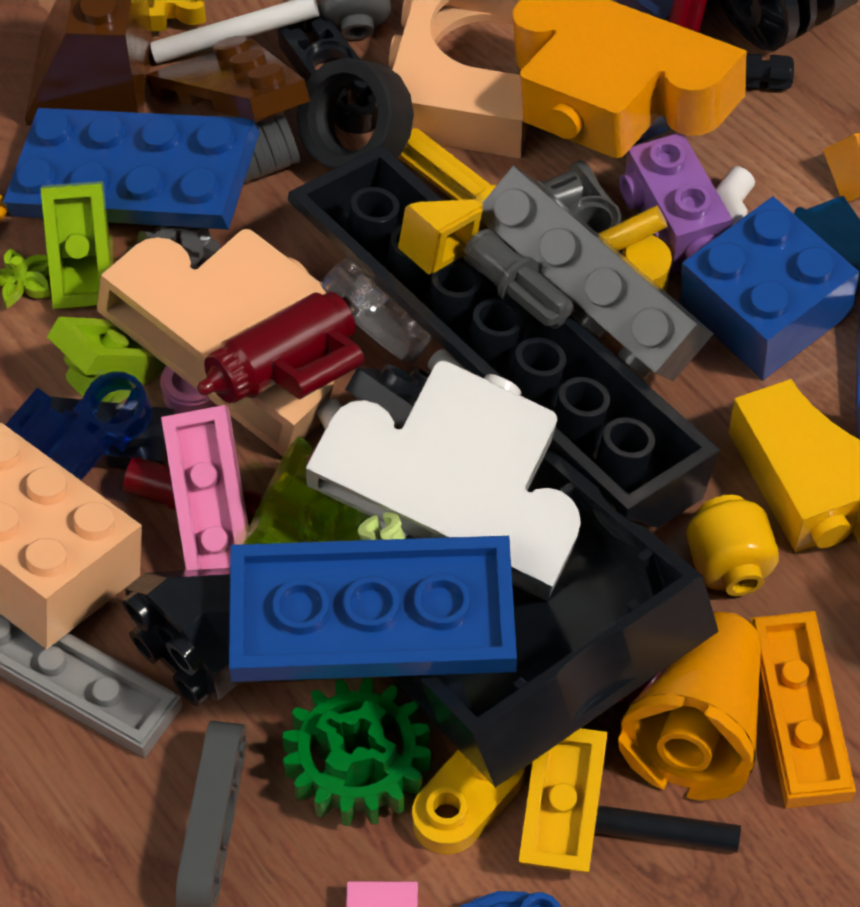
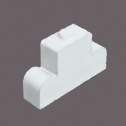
M448 361L436 363L402 429L394 427V421L390 414L379 404L366 400L350 402L339 408L331 418L306 466L308 487L371 517L377 515L379 521L385 523L383 513H396L400 517L403 532L414 538L509 535L512 585L545 601H548L572 552L581 524L578 508L573 500L562 491L551 488L535 489L533 492L527 491L551 444L557 423L556 414L520 396L521 390L515 384L500 376L487 374L485 378H482Z

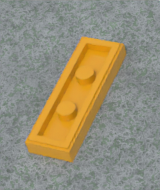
M816 612L751 617L749 622L756 628L761 638L759 685L785 809L853 802L856 789Z

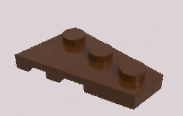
M244 36L223 39L214 44V51L145 74L152 96L165 98L175 91L178 93L180 103L195 105L203 100L212 101L214 111L253 121L310 102L305 79L252 38L246 39Z

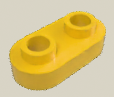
M458 749L422 788L414 800L412 822L413 831L418 841L428 850L443 855L460 853L469 848L518 794L524 782L525 767L495 788ZM449 804L455 806L459 813L452 818H442L435 813V810L441 805Z

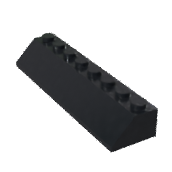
M382 145L289 192L288 201L471 373L485 378L487 374L500 376L515 384L521 390L520 396L553 411L557 416V423L550 447L597 486L602 496L625 518L659 528L703 499L720 449L571 315L557 329L544 326L515 300L505 302L498 295V290L494 283L473 266H470L463 259V256L437 272L428 275L398 248L406 206L417 202L443 200Z

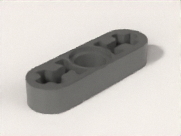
M212 720L208 724L176 884V907H217L245 762L247 727L245 724Z

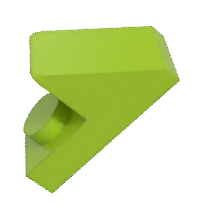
M104 182L43 185L40 190L53 309L97 306L101 275L113 265L112 235L108 233Z
M58 317L47 335V338L65 354L64 361L70 367L65 377L67 382L85 400L121 403L160 375L166 367L163 362L108 319Z

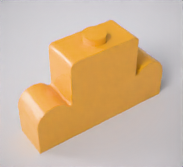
M520 0L513 9L515 59L517 66L521 70L520 83L524 122L610 157H623L655 120L661 116L665 117V122L671 129L680 134L695 136L710 133L723 123L745 97L747 50L611 0Z

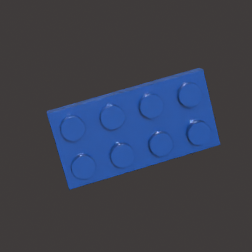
M38 108L3 204L11 216L43 218L40 190L43 185L103 181L107 222L229 230L260 132L255 121L238 117Z
M509 535L231 545L229 643L231 682L516 672L517 653Z

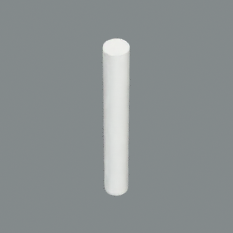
M291 0L150 42L151 51L155 62L159 64L213 48L214 44L229 37L244 36L247 38L319 17L316 0Z

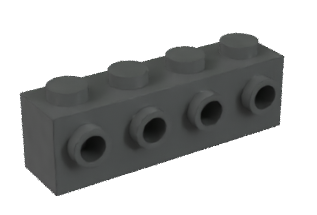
M514 165L482 203L481 221L515 253L518 252L523 258L531 257L538 263V273L578 305L572 313V316L598 338H601L608 331L623 345V348L617 355L642 377L647 378L653 371L655 374L674 381L714 334L538 181Z

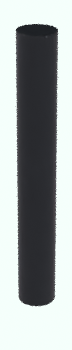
M598 805L594 833L738 853L741 825Z

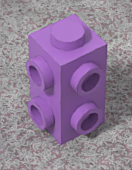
M676 133L633 146L627 152L625 174L621 175L619 179L624 202L629 209L636 208L638 213L644 212L656 205L660 208L666 220L667 228L653 234V236L661 239L670 249L672 256L671 274L682 271V262L730 228L733 219L684 134Z

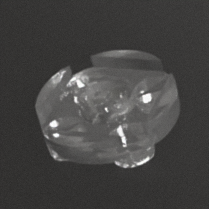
M348 257L341 264L336 263L320 281V285L326 293L332 291L340 297L348 299L351 302L349 308L353 313L355 323L399 359L403 360L406 357L410 364H414L430 346L429 341L433 337L390 296L388 297Z

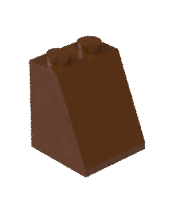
M148 0L55 1L40 35L25 115L26 125H32L38 108L143 113L148 85L145 74L150 72L152 59L150 42L153 41Z

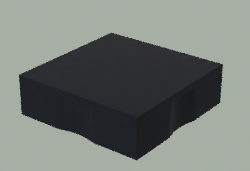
M550 447L527 491L533 492L535 489L542 488L562 491L573 500L578 508L581 524L572 552L548 601L512 585L517 653L516 672L389 676L412 701L417 703L419 709L495 788L719 632L703 575L647 528L615 511L607 503L597 486ZM410 535L406 536V539H417Z

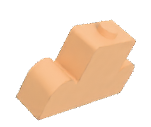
M243 229L198 269L191 268L188 253L180 244L170 239L156 237L145 239L136 244L101 275L96 311L197 389L198 383L207 377L204 368L205 358L208 354L219 349L222 341L314 292L323 295L331 290L312 277L299 261L286 257L255 232ZM334 381L302 399H297L279 385L255 398L245 397L235 403L223 401L216 392L205 396L217 406L226 405L230 410V416L286 459L321 424L317 413L322 404L330 399Z

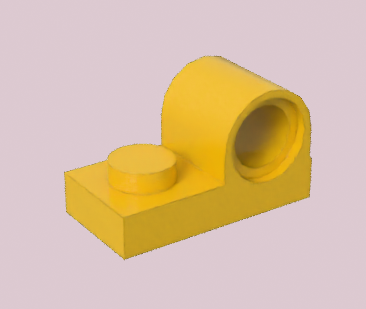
M580 728L532 762L519 865L589 875L608 732Z

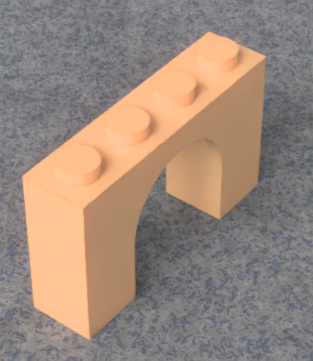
M404 0L401 26L405 27L403 35L394 34L389 52V68L402 78L411 94L414 111L412 129L418 128L441 146L521 159L529 124L523 120L520 75L461 64L448 57L437 46L445 35L467 24L497 22L513 25V9L520 0Z

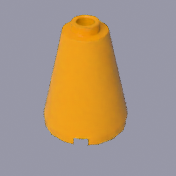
M713 612L719 632L649 681L625 711L621 721V733L618 738L619 750L630 768L649 784L665 790L667 782L689 788L686 798L699 801L725 799L741 791L753 771L756 759L761 638L756 628L742 616L730 612Z

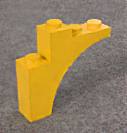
M792 379L734 398L728 434L794 552L797 553L814 546L818 548L832 547L846 539L850 533L855 535L860 544V439L850 435L816 409L796 387Z

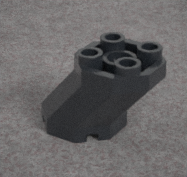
M230 568L144 573L125 588L126 597L122 599V604L130 618L137 625L136 628L129 632L132 642L149 662L155 664L161 660L174 673L173 681L192 705L199 707L208 699L219 701L240 684L320 680L231 682L229 670Z

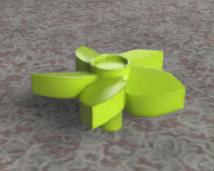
M9 248L4 254L5 268L0 269V286H4L2 296L6 308L8 309L15 304L24 292L36 299L51 297L46 276L49 275L48 257L36 254L29 256L25 260L20 253Z

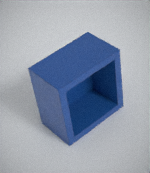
M772 196L682 262L680 304L714 333L713 335L764 381L853 312L859 271L779 200Z

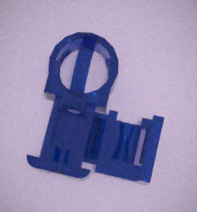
M109 372L99 376L89 385L83 398L73 408L75 415L69 409H66L63 414L51 407V397L39 388H36L5 425L82 481L111 445L123 452L132 440L146 429L151 420L152 406L144 386L135 376L126 372ZM117 390L131 391L122 408L108 423L96 418L97 407L105 396Z

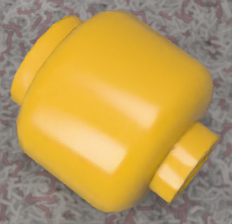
M722 495L706 501L697 509L696 516L692 518L686 529V539L695 569L703 575L705 586L710 589L726 591L731 596L751 594L763 586L764 579L774 571L779 562L778 547L765 510L757 503L747 501L741 496Z

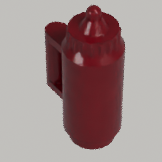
M330 291L323 295L314 292L222 341L219 349L208 354L205 358L204 368L207 377L198 383V392L201 395H209L216 392L223 401L235 403L245 397L255 398L279 385L297 399H302L364 364V355L360 347L349 339L354 336L356 331L355 320L349 306L335 292Z

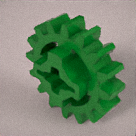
M365 677L359 691L350 692L346 682L343 679H338L335 685L336 695L327 698L324 693L315 689L310 692L313 709L311 712L297 707L292 711L293 727L296 730L283 731L282 736L284 752L288 753L287 756L283 757L286 778L296 779L293 783L295 797L298 801L309 799L315 795L314 807L316 816L322 818L334 807L340 809L342 825L350 826L355 812L365 811L371 825L377 824L379 822V807L387 804L391 810L400 814L404 811L402 791L417 795L422 790L423 776L420 772L430 771L431 750L426 748L430 744L429 725L417 723L419 721V708L415 701L400 707L398 706V687L391 685L382 695L373 693L372 679ZM390 729L396 733L402 744V755L396 752V744L388 740ZM313 747L319 750V758L325 760L326 769L323 773L317 769L312 760L311 753Z

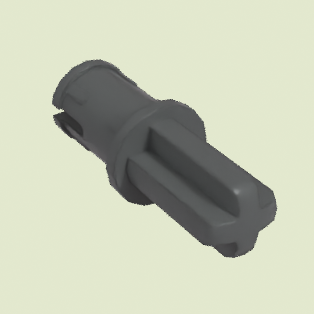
M490 229L479 231L469 240L464 249V253L467 255L463 256V259L494 283L497 287L498 295L505 302L515 300L544 326L557 329L564 324L566 318L573 311L572 300L538 273L539 265L531 257L523 258L518 253H515Z

